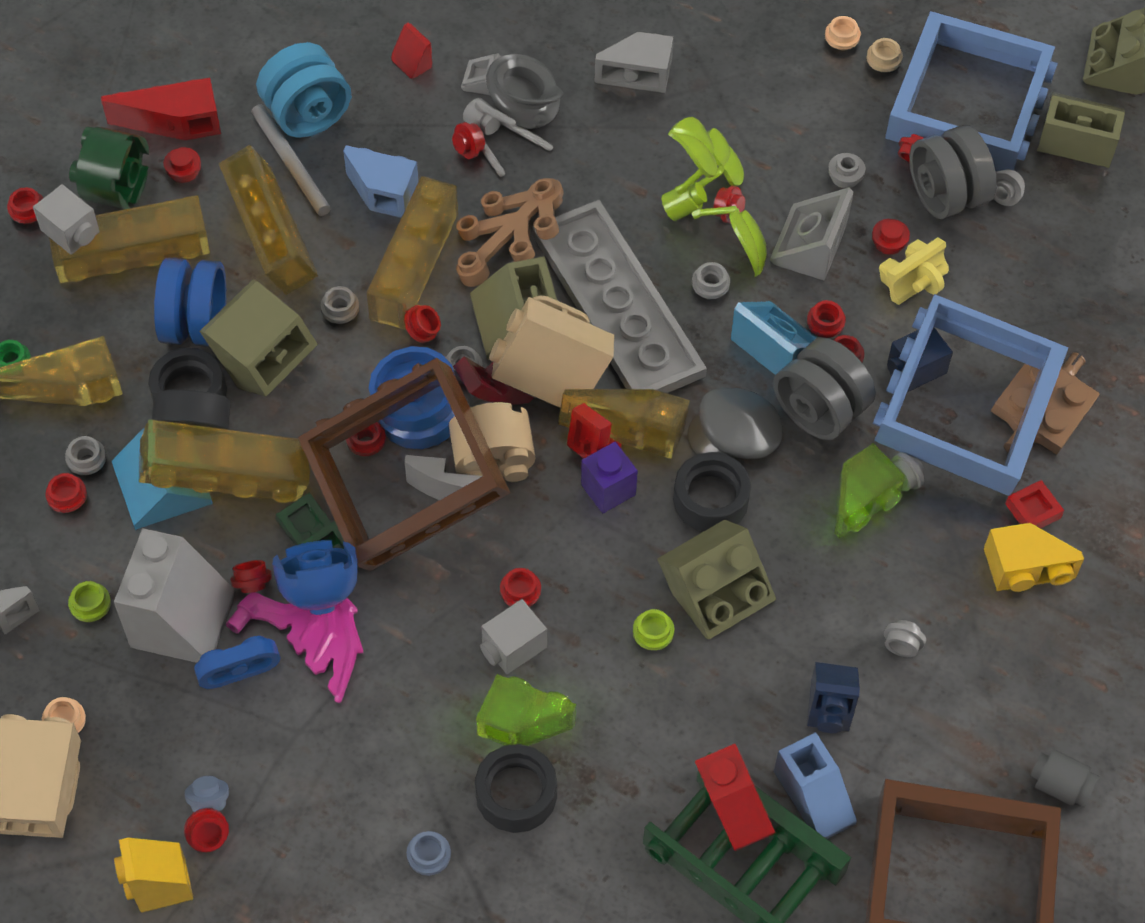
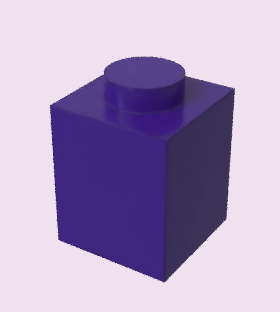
M616 441L581 460V485L602 514L636 495L638 470Z

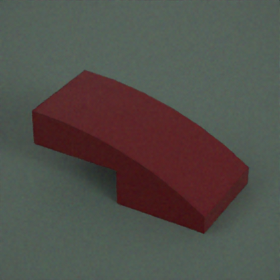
M464 356L453 366L469 393L479 399L493 403L505 402L511 404H526L534 399L530 394L493 379V362L488 367L483 368Z

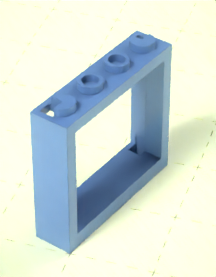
M930 11L891 111L885 139L899 142L901 137H910L911 134H916L923 138L932 135L941 136L946 130L957 127L953 124L911 113L936 45L939 44L1035 72L1011 141L979 132L992 156L995 171L1014 170L1017 159L1024 161L1029 149L1030 142L1024 140L1025 136L1034 135L1040 116L1033 114L1035 108L1043 109L1049 90L1044 88L1043 84L1044 82L1051 84L1058 64L1051 61L1055 46Z
M934 294L928 309L920 307L912 327L919 331L915 339L907 338L899 359L906 363L902 372L894 370L886 392L893 395L889 404L881 402L872 424L879 426V430L874 441L1009 496L1022 476L1068 347ZM933 327L1039 369L1004 465L896 422Z

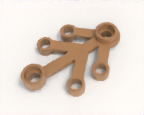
M551 178L539 179L531 185L528 191L502 197V194L498 191L488 192L481 199L482 207L488 216H497L504 210L521 208L517 212L478 221L473 215L462 217L457 222L456 227L460 237L466 241L473 240L479 235L497 231L477 252H467L459 257L456 270L461 282L465 286H478L488 279L490 271L487 262L513 236L514 242L509 247L513 261L517 262L534 258L535 252L530 242L529 220L537 212H539V217L535 220L534 227L540 239H552L559 233L554 210L562 204L564 190L558 180Z

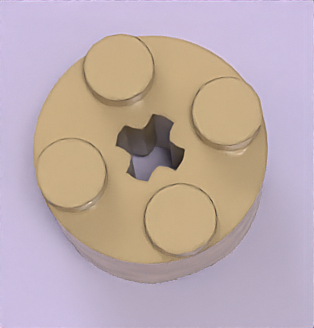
M505 402L486 403L470 407L505 480L518 482L528 477V469L534 464L536 459L527 410L521 407V412L513 411L511 403ZM454 416L449 422V430L456 473L483 476Z

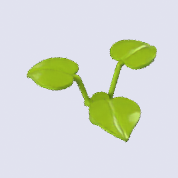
M686 117L677 122L671 128L668 135L683 146L699 169L683 184L662 195L661 199L664 210L673 221L680 220L692 214L694 219L708 215L730 214L729 218L733 230L747 253L756 277L763 270L767 248L765 238L750 213L746 210L740 212L736 206L702 209L703 203L707 202V195L703 187L724 174L731 186L741 185L744 180L742 164L718 129L712 128L707 132L698 119ZM703 174L706 176L699 182H696Z

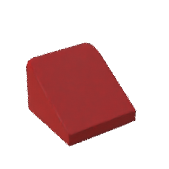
M408 22L403 26L392 52L391 60L409 78L414 79L432 68L431 42Z

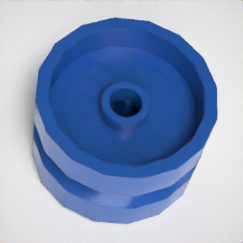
M165 258L162 261L158 272L154 299L155 331L160 343L181 345L190 335L192 342L196 346L210 347L200 333V330L226 306V274L221 261L201 260L193 270L186 259Z
M410 346L395 350L380 360L371 373L369 383L370 396L378 392L377 388L382 383L391 379H400L411 373L412 368L417 363L424 365L438 358L449 365L454 373L452 364L441 353L428 347ZM441 386L378 422L385 430V435L391 442L404 448L425 449L439 445L450 437L449 422L455 415Z

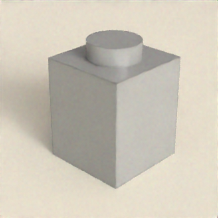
M63 184L33 206L40 230L70 255L80 247L89 244L95 235L100 232L93 208Z
M523 599L481 626L482 644H480L483 655L491 665L499 664L506 674H509L547 648V628Z

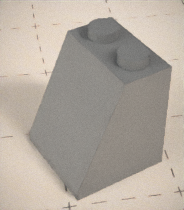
M142 528L114 604L130 648L197 663L204 653L217 648L236 592L183 537Z

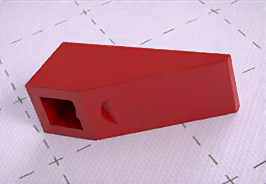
M210 77L101 96L107 124L181 140L221 134Z

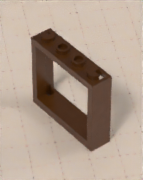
M438 358L424 365L417 363L412 368L411 373L400 379H391L382 383L377 388L378 392L365 399L360 398L347 403L343 407V412L332 418L316 421V427L298 437L344 542L350 543L356 549L357 563L360 568L372 571L510 494L452 368ZM441 386L483 476L369 539L329 449Z
M885 779L879 798L865 923H907L884 919L895 814L1042 839L1036 923L1054 922L1061 808Z

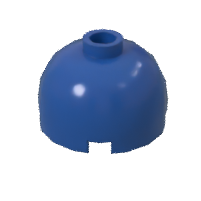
M321 540L285 549L286 558L280 560L278 555H276L272 563L279 592L290 604L300 609L310 610L311 614L322 615L332 612L336 605L342 603L354 591L356 586L358 563L355 547L350 543L343 542L344 549L333 548L332 540Z

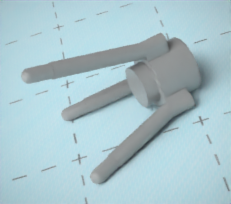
M482 98L474 99L464 110L463 121L469 124H477L483 134L491 135L495 133L500 124L548 151L553 149L552 144L527 129L516 126L514 119L496 110ZM485 142L483 154L497 174L503 177L505 171Z

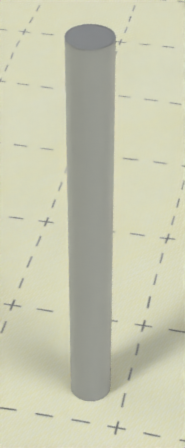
M259 104L253 107L252 115L319 216L328 214L331 210L330 205L264 105Z

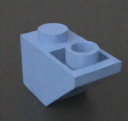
M346 145L343 150L346 174L369 210L406 218L419 185L417 161L409 160L403 156H391L374 152L367 148H356Z
M816 732L778 751L774 773L807 825L826 839H829L857 823L839 767Z

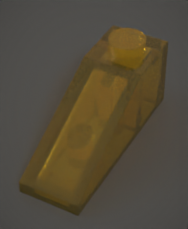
M104 336L0 367V399L86 406L93 403H103L112 397L123 394Z
M565 389L562 396L558 425L569 428L572 409L585 403L612 423L609 440L671 459L685 430L690 400L654 389Z

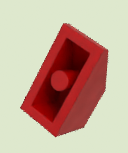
M736 743L695 761L710 799L735 851L776 834Z

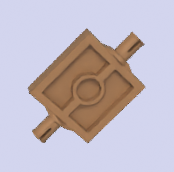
M1076 352L1071 353L1070 357L1061 367L1034 443L1041 444L1056 455L1063 448L1100 395L1099 392L1075 376L1085 364V359L1081 355L1075 365H1072L1079 355ZM1027 364L1022 366L991 409L992 413L1006 421L1014 431L1009 440L1004 444V449L1007 452L1010 450L1039 369Z

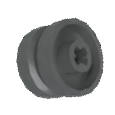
M960 125L946 130L941 136L932 135L917 140L911 146L909 157L913 183L923 205L935 218L945 219L959 214L965 207L973 209L987 204L994 199L997 183L993 159L979 132L970 125Z
M816 338L797 355V359H793L774 376L773 381L776 398L787 415L808 434L823 440H833L851 424L852 418L862 414L874 402L876 395L873 379L864 364L841 343L829 338Z

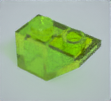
M874 443L843 463L838 484L834 533L838 538H841L851 530L858 532L869 523L872 515L881 509L884 511L890 510L902 498L901 491L906 476Z
M497 674L476 717L477 735L502 745L522 744L529 746L573 729L576 723V704L572 703L568 697L554 691L546 693L535 689L522 678L515 676L506 678Z

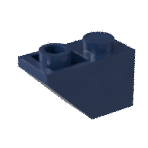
M815 662L811 679L807 726L817 727L818 730L825 733L849 732L860 693L857 667Z

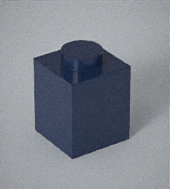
M935 327L931 331L908 392L948 372L953 351ZM919 330L892 342L887 361V367L891 376L895 369L902 372L906 363L899 359L907 338L915 339Z

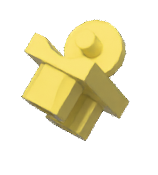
M937 237L926 244L917 239L908 245L905 251V260L898 262L895 259L889 258L880 264V279L889 287L891 301L900 305L924 289L933 295L944 289L943 276L949 271V266L944 257V249L946 248L944 240Z

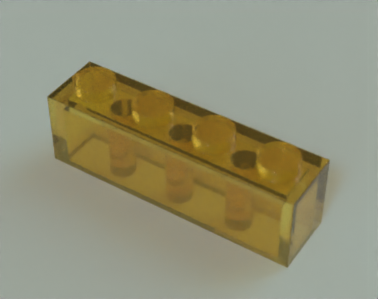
M251 145L246 146L218 163L265 275L285 295L318 277L268 163Z
M424 176L420 177L366 293L370 320L406 330L404 323L405 313L409 308L417 305L458 215L456 185Z
M198 195L95 215L100 232L95 235L89 244L80 247L72 255L49 237L53 263L60 283L81 281L85 278L104 274H117L124 270L144 266H156L161 264L165 258L192 259L199 255L210 253Z
M148 419L140 438L139 483L152 484L158 488H189L199 493H230L240 498L253 496L272 498L281 503L292 502L301 498L310 483L309 461L299 439Z

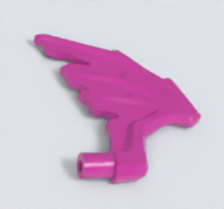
M254 592L248 594L237 605V610L226 622V626L236 634L240 633L250 619L269 622L279 630L292 626L290 633L287 635L288 644L294 647L297 655L302 654L304 651L306 652L305 664L315 675L324 673L330 661L333 660L334 674L329 680L328 690L335 697L334 701L336 703L342 702L357 654L363 653L353 616L358 612V609L348 598L336 605L332 612L314 615L310 613V610L300 609L290 603H282Z

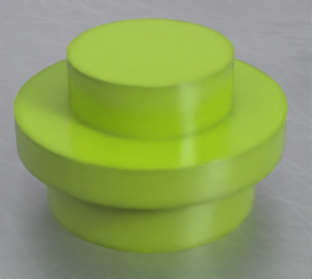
M85 581L74 587L68 599V606L71 614L76 619L83 622H93L107 614L111 606V598L108 590L103 585L93 581Z
M657 609L647 610L635 619L633 637L641 647L647 650L663 649L671 643L674 637L673 621L663 611Z

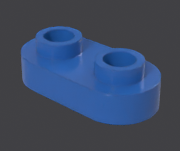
M253 636L244 640L241 645L225 650L215 649L204 653L195 664L194 671L200 687L214 689L267 672L280 662L281 657L274 640L263 636Z

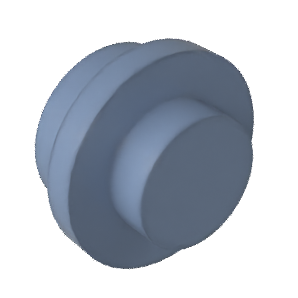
M214 776L197 778L185 790V800L191 805L193 812L204 808L220 811L226 806V799L229 796L228 784Z
M432 831L422 832L413 837L408 844L406 852L410 867L415 872L426 876L435 875L443 871L451 858V849L446 838Z

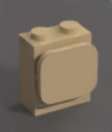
M548 296L528 297L522 309L516 308L511 314L506 328L508 333L504 340L500 338L496 340L489 360L493 361V379L572 413L573 408L586 402L613 359L614 334L591 325L585 313Z
M14 714L1 716L0 834L63 838L67 815L71 812L74 805L80 772L78 754L81 739L74 723L60 717H47L44 721L26 720L24 717Z

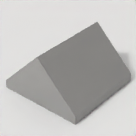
M848 187L794 203L770 257V261L776 266L825 281L848 224L854 193L851 188Z

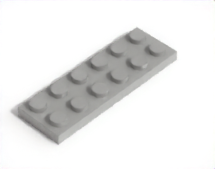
M600 200L555 217L559 226V233L552 239H540L535 227L532 226V236L576 308L587 315L591 325L614 334V357L610 363L637 406L706 377L707 368Z

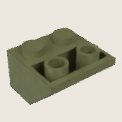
M1145 7L1093 27L1083 75V81L1086 85L1134 95L1145 92Z
M1052 92L1037 151L1109 168L1120 138L1125 111L1123 108Z
M545 256L507 263L470 292L486 359H489L498 338L504 340L508 333L506 330L507 324L513 311L516 308L521 310L528 297L548 296L557 300Z
M252 280L200 330V333L238 389L265 397L318 345L301 317L257 280Z
M723 520L657 558L673 596L707 639L713 638L777 600L748 528L730 521Z

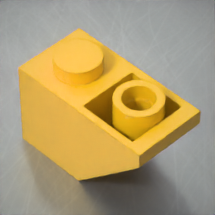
M1032 523L990 529L984 546V552L997 591L1011 589L1014 592H1021L1039 584H1066L1076 579L1084 561L1081 551Z
M138 838L119 840L122 856L114 858L119 884H123L126 899H135L141 913L193 900L186 859L180 843Z

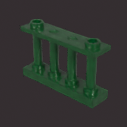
M699 771L696 781L701 789L663 832L652 822H649L644 827L643 844L645 845L646 852L655 861L662 865L670 864L745 923H785L819 880L825 881L827 879L836 886L846 874L851 860L849 855L756 787L776 834L769 836V844L736 884L732 885L713 870L732 847L725 829L720 832L700 858H697L678 843L712 803ZM791 852L804 862L806 869L769 913L748 896L784 853L789 854Z

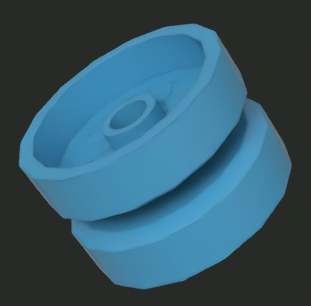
M310 42L297 43L280 50L267 61L259 72L256 82L258 95L272 112L280 128L287 135L297 138L313 136L327 130L345 113L352 98L350 85L336 69L329 55L320 45Z

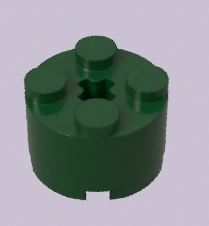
M86 127L81 137L82 148L79 158L74 160L70 166V182L76 183L78 194L83 200L124 210L130 209L128 203L136 204L148 176L149 166L142 165L143 154L149 155L146 139L142 136L108 128Z

